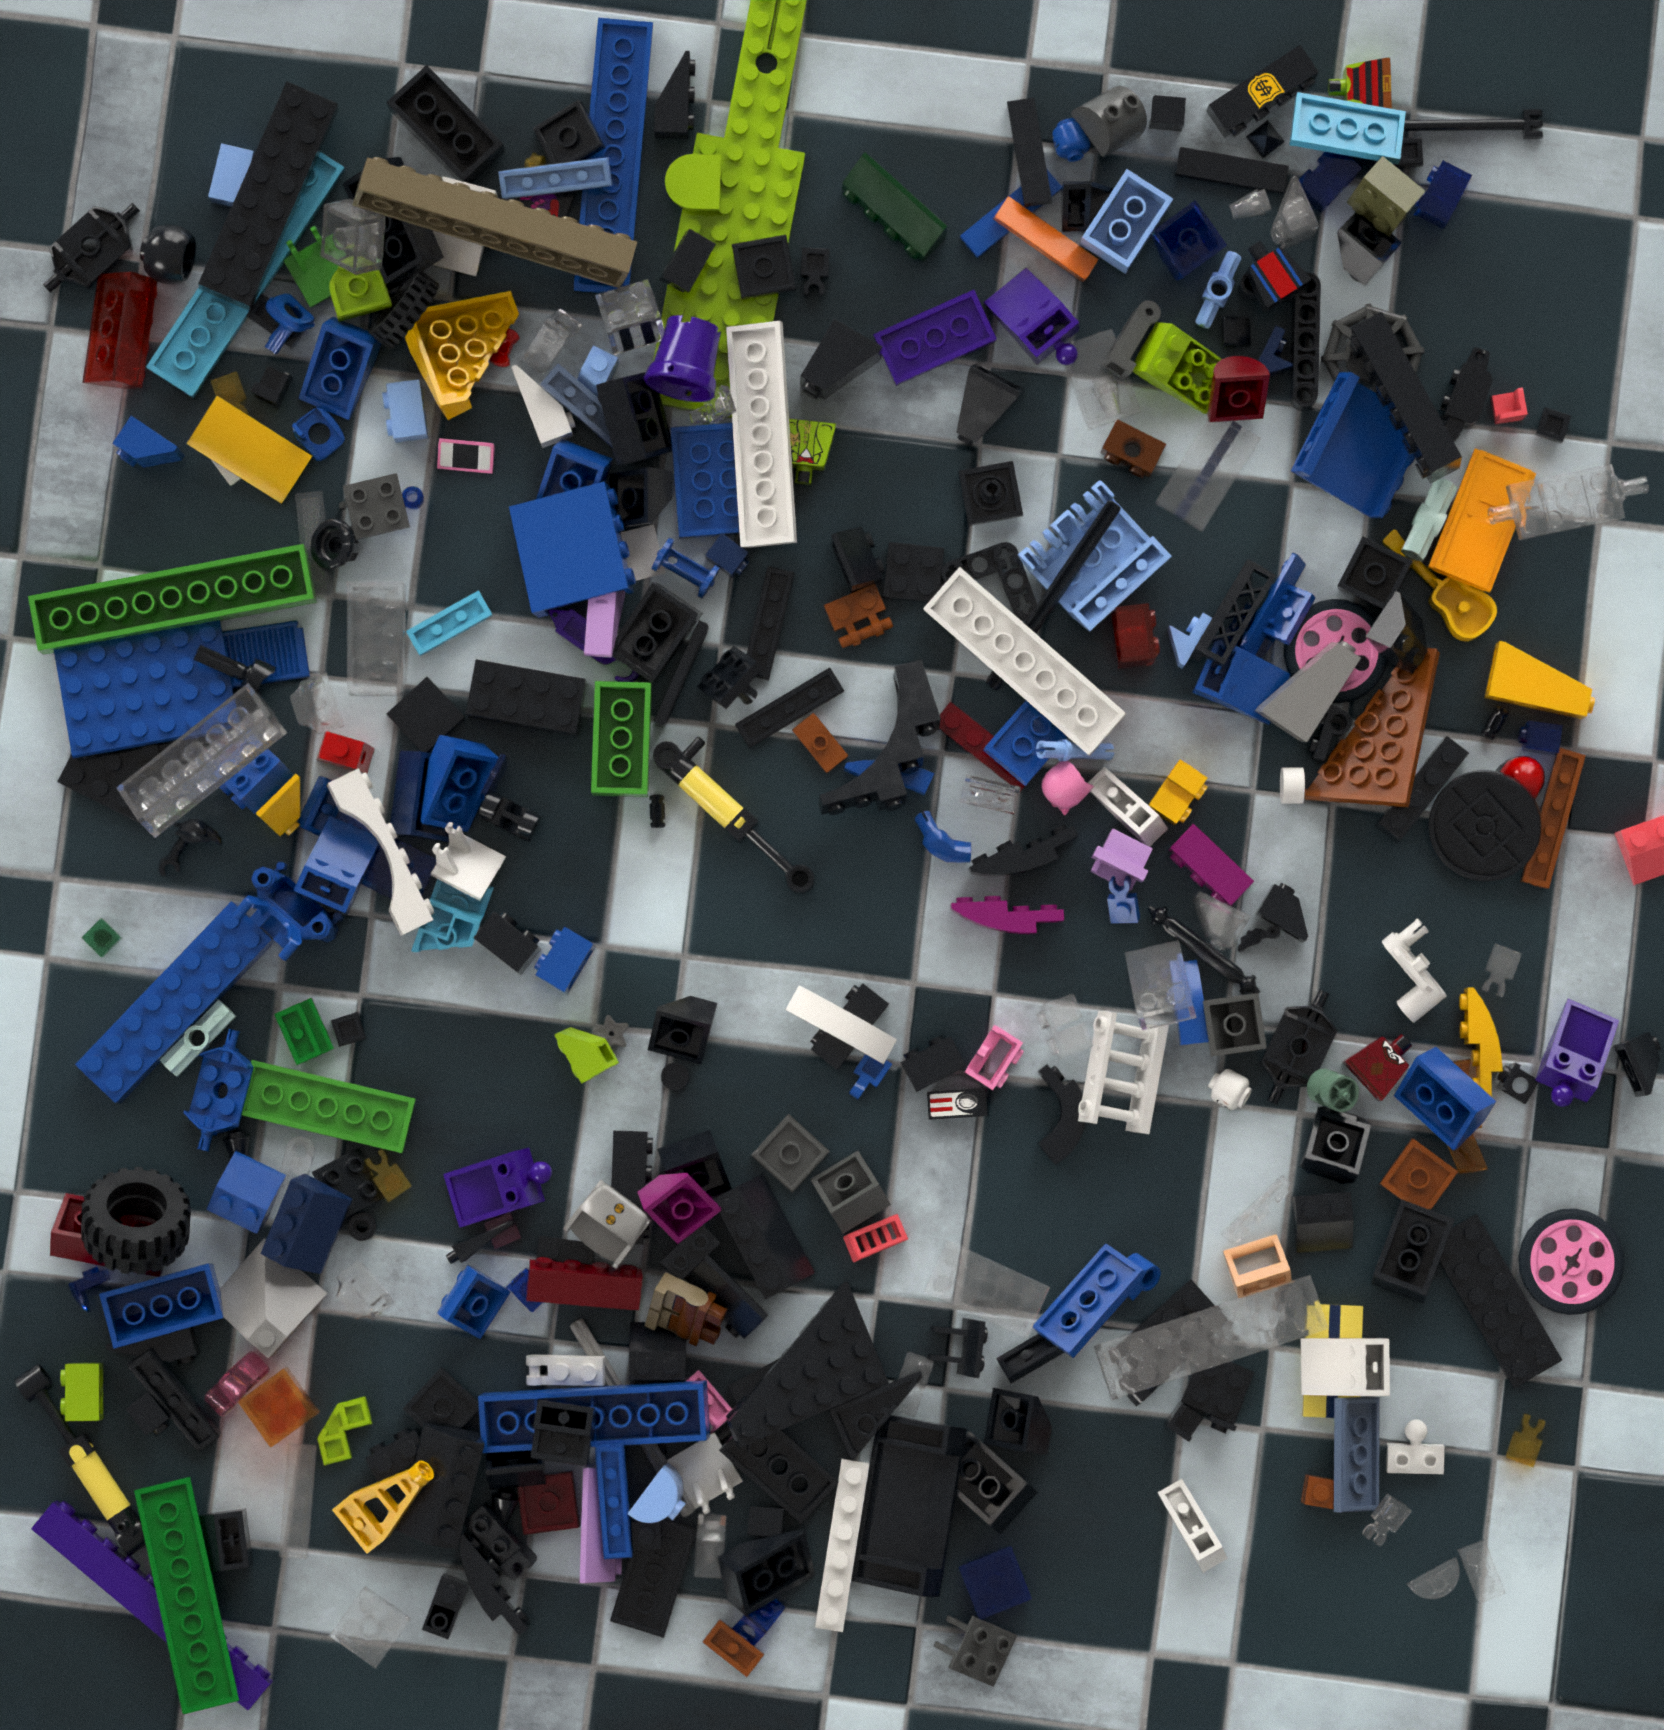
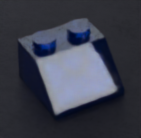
M1196 200L1150 233L1161 260L1176 281L1188 275L1227 246Z

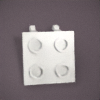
M449 822L445 827V831L449 834V846L441 850L440 843H436L432 848L433 853L436 855V866L431 872V876L481 901L504 863L506 856L464 835L460 826L454 829L453 823Z
M715 1432L710 1434L711 1437L707 1441H698L667 1460L679 1472L684 1490L695 1509L701 1506L705 1515L711 1512L709 1508L710 1500L726 1492L729 1500L735 1498L733 1487L743 1482L734 1464L719 1451L723 1445Z

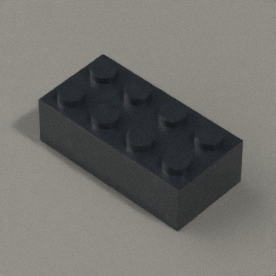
M428 65L422 68L386 102L392 114L456 180L471 184L505 152L503 143Z
M401 157L383 158L390 165L397 167L405 166ZM362 171L342 183L351 205L353 204ZM352 205L385 284L404 282L415 270L420 269L424 271L444 258L433 230Z
M476 659L465 714L468 718L577 737L587 681L584 678Z

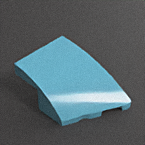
M437 879L429 900L435 912L431 915L433 921L419 927L411 951L416 953L431 949L444 950L450 947H472L475 941L473 937L479 930L494 887L489 886L481 901Z

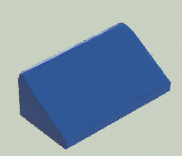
M323 776L318 777L302 810L301 817L297 821L300 824L298 827L317 836H320L329 817L337 818L339 813L327 787V784L332 780Z

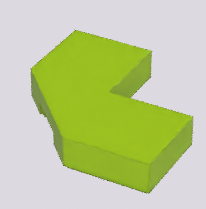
M366 1396L336 1405L317 1438L324 1466L352 1458L346 1435L347 1430L373 1424Z

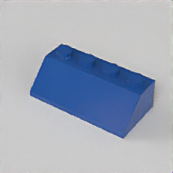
M207 1263L99 1294L113 1349L224 1318L221 1291L213 1263Z

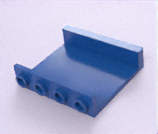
M1340 372L1291 472L1369 518H1383L1389 512L1392 506L1391 500L1395 492L1402 486L1404 482L1403 475L1407 467L1415 460V455L1407 453L1402 443L1404 438L1401 430L1396 431L1389 420L1391 414L1388 406L1382 407L1376 393L1358 383L1359 376L1352 372Z
M606 482L592 484L509 507L531 612L538 618L548 616V610L622 590L628 594L634 593L632 585L636 584L633 569L628 568L626 559L630 557L627 542L622 541L621 537L624 525L620 514L617 515L615 505L618 504L615 489H611Z

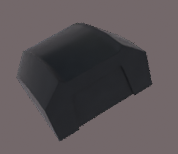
M1318 1107L1300 1167L1308 1174L1312 1173L1337 1181L1340 1184L1354 1183L1360 1172L1371 1124L1362 1117L1348 1112H1337L1328 1107Z

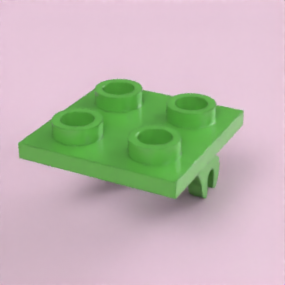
M315 226L311 227L310 230L317 242L298 252L290 239L286 244L292 255L284 260L310 308L331 297L330 280L339 267L338 263L346 259L332 233L321 237Z

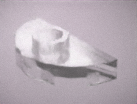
M1454 1557L1406 1583V1585L1413 1593L1425 1599H1438L1446 1596L1455 1588L1459 1580L1460 1568L1457 1558Z

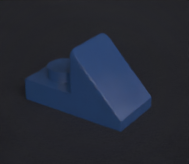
M1275 326L1258 360L1266 366L1270 377L1289 371L1293 367L1292 363L1274 355V353L1280 355L1287 341L1282 338L1286 330Z

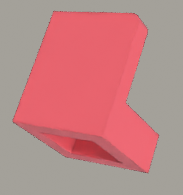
M1517 388L1511 393L1490 397L1495 425L1523 420L1528 414L1523 388Z

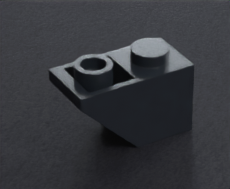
M445 1573L441 1576L422 1627L423 1631L449 1639L469 1589V1582Z

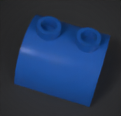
M467 1265L458 1274L457 1282L450 1293L442 1299L437 1314L453 1325L481 1339L511 1291L474 1267Z

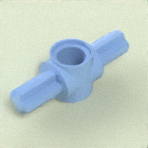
M1232 251L1226 252L1218 272L1212 273L1201 297L1204 303L1195 320L1199 327L1209 329L1219 308L1225 307L1235 285L1233 277L1241 262L1239 254ZM1220 284L1225 288L1226 293L1222 296H1217L1212 292L1211 286Z

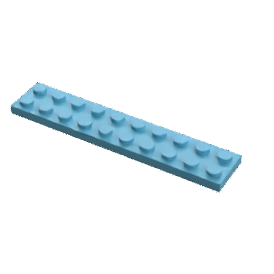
M320 152L256 301L265 292L283 265L285 258L291 253L286 242L291 239L294 246L297 244L345 171V167ZM198 288L146 368L194 399L246 321V315L249 311Z

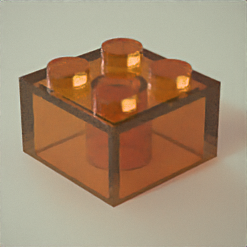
M288 1367L283 1368L238 1401L270 1448L277 1445L320 1413Z

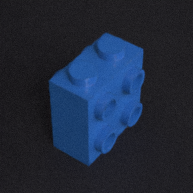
M252 733L212 772L220 780L216 785L227 796L233 793L234 795L230 799L242 810L247 806L254 814L294 776L281 760Z

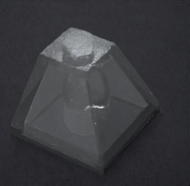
M1198 892L1192 901L1205 937L1211 940L1210 945L1222 951H1225L1226 947L1229 949L1234 948L1250 915L1202 892Z

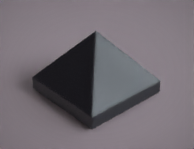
M1268 120L1246 136L1262 159L1285 142Z

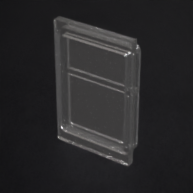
M1112 329L1069 343L1076 347L1078 357L1073 364L1065 366L1088 430L1116 422L1117 419L1120 420L1141 413L1129 376L1123 380L1101 366L1116 340Z

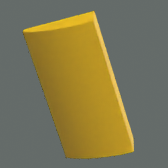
M218 396L215 397L186 443L281 504L312 457L304 450Z

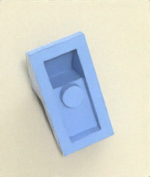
M1202 613L1199 619L1195 616L1193 617L1186 629L1190 633L1189 636L1170 625L1167 629L1177 666L1181 669L1187 663L1198 641L1212 620V617L1205 613Z

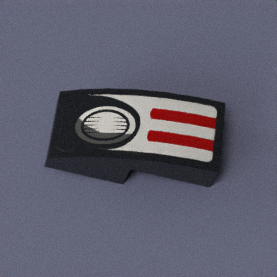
M987 1088L927 1092L929 1120L989 1116Z

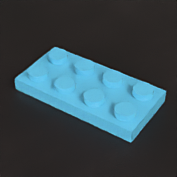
M1297 92L1289 145L1378 161L1383 156L1392 164L1398 165L1401 158L1406 111Z

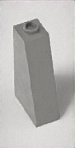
M1331 642L1256 708L1255 712L1297 740L1308 742L1361 657L1354 653L1356 649L1347 642Z

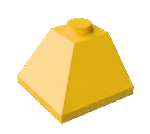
M297 773L256 812L279 836L283 833L289 836L300 825L297 820L301 817V777Z

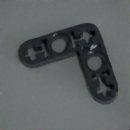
M999 543L947 562L942 568L941 579L944 583L949 579L946 577V574L949 573V568L954 567L957 570L961 567L963 569L964 565L962 562L967 561V569L974 580L998 572L1011 610L1020 620H1027L1037 605L1023 563L1018 557L1019 552L1012 543ZM1005 548L1007 552L1012 551L1013 555L1010 556V563L1012 566L1018 564L1019 568H1012L1003 573L1002 569H1006L1007 564L1004 559L998 558L1001 555V549ZM977 557H982L987 561V569L983 572H976L972 568L971 563ZM1011 574H1019L1022 577L1023 585L1020 588L1013 589L1007 584V578ZM1025 589L1027 590L1028 594H1023V598L1026 604L1031 603L1032 605L1029 608V614L1017 610L1020 606V600L1018 596L1013 599L1012 595L1020 594Z

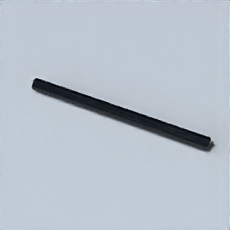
M1108 500L1024 623L1036 634L1119 513L1121 508L1113 501ZM993 670L986 679V684L994 690H998L1004 683V680Z

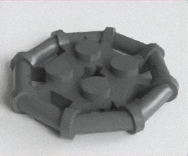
M1370 303L1365 304V307L1340 320H1334L1331 323L1332 330L1324 355L1321 356V363L1325 364L1333 381L1335 382L1338 374L1341 372L1337 362L1345 361L1349 372L1359 376V380L1369 383L1362 370L1364 365L1361 357L1356 359L1350 349L1349 344L1351 342L1349 338L1352 335V331L1348 327L1364 319L1367 320L1380 312L1383 313L1388 323L1393 324L1391 329L1394 335L1400 329L1409 346L1402 349L1406 356H1410L1409 362L1415 373H1417L1421 357L1425 354V349L1421 347L1409 325L1408 317L1405 314L1398 315L1373 307ZM1341 335L1349 339L1345 352L1336 353ZM1373 381L1370 383L1372 384V391L1377 392L1376 385Z

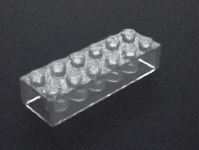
M247 683L120 784L117 790L138 822L156 838L287 734V731L266 701Z

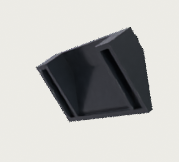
M891 1415L874 1436L851 1581L921 1597H940L967 1428Z

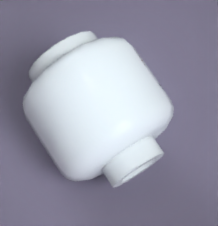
M1225 1069L1221 1074L1215 1073L1208 1085L1212 1089L1211 1099L1229 1110H1235L1237 1107L1242 1108L1252 1091V1088L1249 1087V1080L1231 1069Z

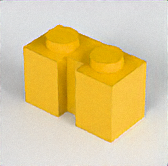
M1179 759L1148 806L1173 826L1178 821L1184 823L1192 811L1188 807L1194 798L1199 800L1208 788L1204 784L1208 777Z

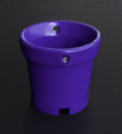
M683 315L670 316L667 319L654 361L647 367L644 375L645 384L652 390L674 399L689 402L710 401L715 397L716 392L714 373L721 331L718 332L716 325L700 318L691 317L690 322H681Z

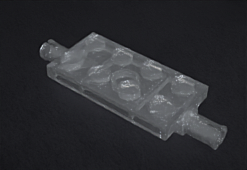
M1612 464L1509 484L1506 486L1510 504L1489 507L1488 516L1495 515L1489 521L1492 525H1495L1496 523L1514 520L1519 540L1616 521L1625 518L1623 501L1626 497L1648 493L1649 485H1643V483L1648 482L1645 476L1624 481L1619 479L1614 474Z

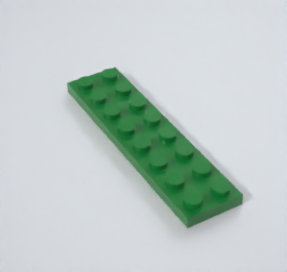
M187 1477L134 1490L182 1713L184 1715L239 1701L191 1479Z

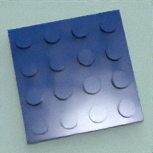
M721 423L670 427L679 539L720 536L721 533L724 535L740 534L733 424Z

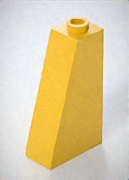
M1499 641L1495 644L1484 698L1583 719L1587 717V713H1592L1595 697H1591V688L1506 642Z

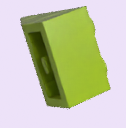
M1156 322L1134 360L1136 366L1132 372L1156 388L1201 413L1207 414L1214 367L1222 359L1175 325Z

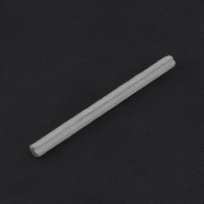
M580 1318L571 1323L570 1328L587 1356H605L584 1319ZM605 1356V1386L622 1385ZM657 1443L640 1444L658 1474L661 1468L668 1463L666 1457L661 1453ZM683 1489L681 1500L686 1504L680 1513L683 1517H686L695 1511V1507Z

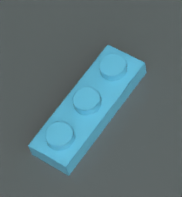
M478 590L412 627L406 633L419 656H422L493 615Z

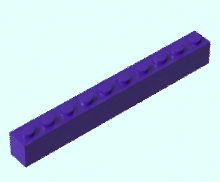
M58 1500L52 1502L31 1529L167 1643L152 1574L146 1575L139 1569L141 1564L132 1556L127 1555L124 1557L118 1552L119 1546L108 1537L103 1539L96 1533L97 1527L89 1520L84 1519L81 1521L74 1515L76 1510L66 1501L60 1503ZM227 1643L239 1697L237 1702L248 1711L273 1682L269 1678L271 1674L262 1665L257 1664L254 1666L247 1660L249 1655L239 1646L233 1648Z

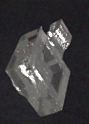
M721 385L716 388L715 397L710 401L703 402L704 405L690 412L689 417L692 424L701 421L702 425H708L709 423L717 424L736 412L729 386Z

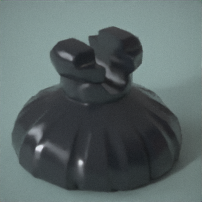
M329 518L320 523L311 538V554L318 566L327 570H335L345 565L346 562L355 561L358 553H354V544L359 542L355 539L351 527L346 522L337 518Z

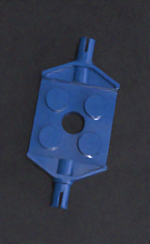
M228 1029L223 1047L201 1052L198 1055L203 1057L190 1111L184 1110L183 1112L198 1129H201L202 1133L197 1149L209 1152L213 1135L217 1136V1133L231 1131L239 1126L254 1069L251 1062L236 1048L240 1031ZM222 1084H226L228 1093L221 1099L218 1090Z

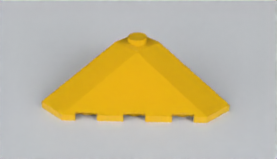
M511 291L430 306L422 313L420 319L415 322L413 328L408 331L405 340L409 351L439 408L463 404L468 401L472 393L470 390L475 382H479L489 366L488 361L493 353H497L507 334L505 333L511 324L514 325L519 316Z

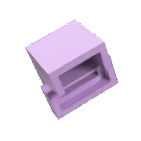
M1112 829L1103 846L1096 847L1091 857L1095 859V862L1090 872L1107 881H1110L1111 877L1115 876L1116 883L1119 886H1124L1125 877L1130 876L1132 881L1129 889L1130 892L1136 880L1141 883L1144 881L1148 873L1144 866L1153 848Z

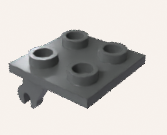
M397 473L343 486L345 499L339 503L340 510H345L348 507L352 523L351 529L356 540L410 528Z
M947 1615L946 1621L966 1631V1634L958 1651L938 1641H935L934 1647L953 1657L948 1668L994 1687L1017 1635L974 1616L966 1624Z

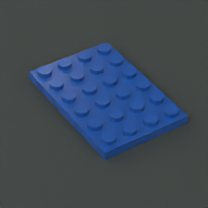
M220 620L54 650L72 757H84L240 728L231 677L193 660L200 645L227 656Z

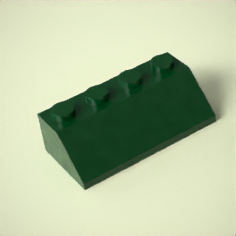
M865 152L842 182L844 197L854 205L856 203L861 205L865 209L863 211L864 215L873 223L878 221L885 227L883 231L893 241L898 239L906 246L904 248L905 252L914 260L919 258L924 262L944 241L948 226Z

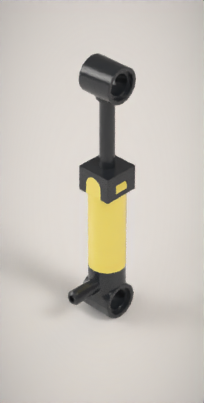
M696 737L683 752L676 744L668 741L661 742L655 747L653 758L656 766L724 827L735 840L740 843L747 837L786 873L784 876L786 877L787 886L792 892L804 894L812 888L814 875L811 869L800 864L793 866L753 829L759 823L758 820L691 760L705 745L703 739ZM666 749L672 750L675 753V759L668 764L661 762L659 759L660 753ZM803 872L808 876V882L805 886L798 887L794 885L792 877L795 873Z
M38 1363L15 1378V1384L23 1397L28 1402L37 1398L64 1438L67 1445L58 1451L69 1467L72 1466L115 1532V1537L124 1552L131 1556L145 1547L140 1517L137 1516L96 1453L97 1448L87 1433L76 1438L48 1395L47 1391L53 1388L54 1384L46 1370Z

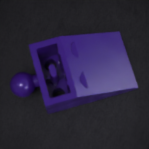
M1027 268L1022 270L984 302L985 306L1036 365L1055 350L1056 359L1062 365H1071L1077 360L1078 352L1076 347L1065 342L1079 331L1078 320ZM1057 325L1064 326L1058 333L1055 331ZM1040 342L1043 345L1037 350L1033 345Z
M1569 998L1566 1000L1535 1079L1537 1082L1554 1088L1551 1092V1099L1559 1107L1570 1105L1573 1098L1587 1103L1597 1090L1619 1024L1618 1019Z
M528 1147L443 1174L459 1228L544 1202L545 1198L540 1184L550 1180L552 1176L550 1165L543 1161L534 1163Z

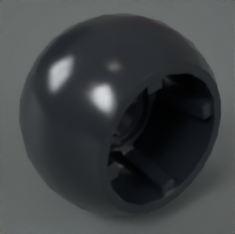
M164 224L154 228L150 232L149 237L146 236L143 239L140 248V260L143 261L145 272L156 282L167 285L180 284L189 278L196 257L195 237L184 227L174 224Z

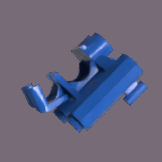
M278 862L275 870L261 867L254 871L251 880L257 889L258 897L250 895L245 897L232 915L236 919L241 920L250 908L257 909L249 919L258 927H262L283 948L279 953V957L287 961L301 945L302 940L318 939L328 943L336 939L339 930L336 924L338 921H342L344 916L342 913L335 912L332 918L330 913L317 901L294 892L296 883L291 878L280 873L287 870V865L283 862Z

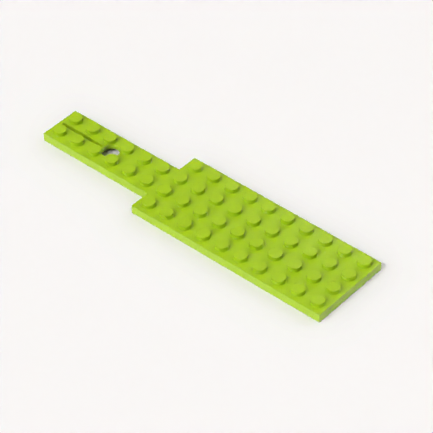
M750 0L724 137L697 133L693 154L721 155L720 211H690L682 209L675 249L688 229L695 231L716 245L689 293L680 292L667 285L654 358L662 339L667 319L670 316L683 315L681 322H690L691 317H696L716 325L718 332L721 331L714 373L716 392L713 399L705 402L683 401L660 394L663 406L732 419L726 327L774 321L779 293L745 300L741 299L732 244L786 235L787 242L789 243L805 153L779 148L807 0ZM764 53L772 54L777 60L776 69L767 74L760 72L756 67L757 58Z

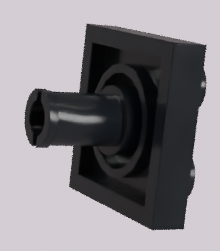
M1013 461L958 471L968 526L1023 517Z
M733 646L721 656L717 665L702 677L697 688L725 709L737 697L745 705H748L753 700L747 694L751 695L754 699L758 695V692L749 683L763 667L755 659Z

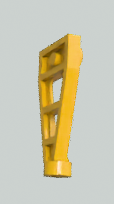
M420 1460L408 1470L354 1491L333 1508L332 1511L366 1554H368L391 1535L422 1487L434 1478L433 1469L427 1462ZM395 1484L406 1495L399 1504L396 1503L387 1491L388 1488ZM379 1498L388 1510V1515L383 1522L378 1521L366 1506V1501Z

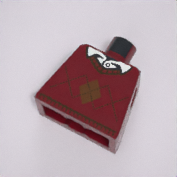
M1402 1034L1391 1044L1384 1037H1379L1345 1059L1342 1063L1377 1101H1382L1409 1067V1064L1402 1058V1055L1412 1047V1044Z

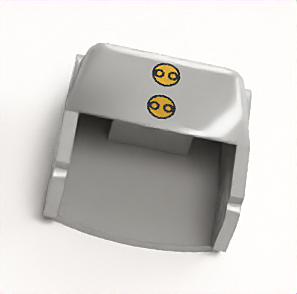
M600 1180L566 1223L563 1230L568 1232L571 1229L586 1246L602 1257L615 1262L612 1266L617 1269L653 1219L613 1187Z

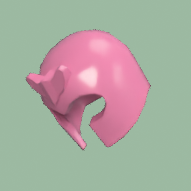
M1059 761L1045 773L1041 785L1044 796L1053 807H1058L1063 815H1066L1070 808L1078 805L1095 786L1085 782L1079 771L1069 761Z

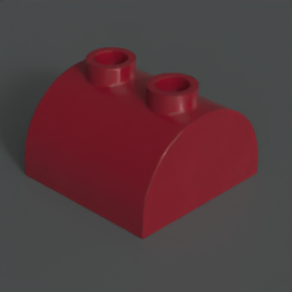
M1231 356L1220 360L1215 365L1207 414L1209 422L1263 419L1270 378L1269 371L1264 364L1250 357Z

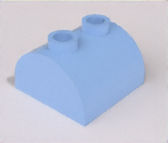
M670 1463L665 1464L628 1512L631 1517L644 1523L658 1522L666 1517L674 1520L686 1504L681 1500L684 1487L682 1478L676 1468Z

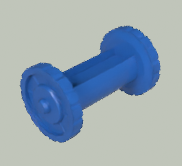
M669 537L662 549H659L657 552V557L651 569L657 572L661 566L667 568L699 587L697 596L703 599L709 588L715 584L714 580L721 567L715 565L711 570L706 569L672 549L675 540ZM674 557L677 559V563L671 564L668 559Z

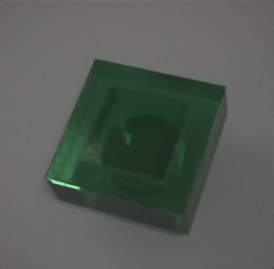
M100 918L81 937L102 958L122 939L103 918Z

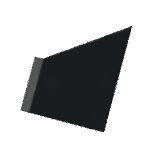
M1063 181L1061 189L1062 232L1086 231L1113 191V188L1092 181Z

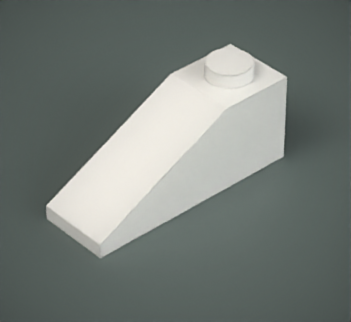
M517 365L511 366L542 448L555 444L561 439L565 440L573 437L571 429L576 426L571 413H565L562 405Z
M1103 767L1088 782L1095 786L1090 793L1143 844L1150 847L1168 829L1159 814L1107 768Z
M1183 1479L1158 1492L1203 1573L1228 1559L1222 1545Z

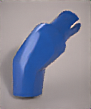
M924 811L926 818L923 817L922 813L915 817L914 820L924 836L922 844L932 855L945 862L970 863L971 842L954 840L944 830L938 829L930 811Z

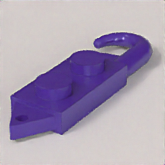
M572 609L569 611L548 610L556 627L555 633L584 652L587 619ZM553 613H557L558 616L553 617ZM590 656L603 665L611 664L617 660L613 656ZM632 670L629 676H615L614 679L617 682H634L639 677V674Z

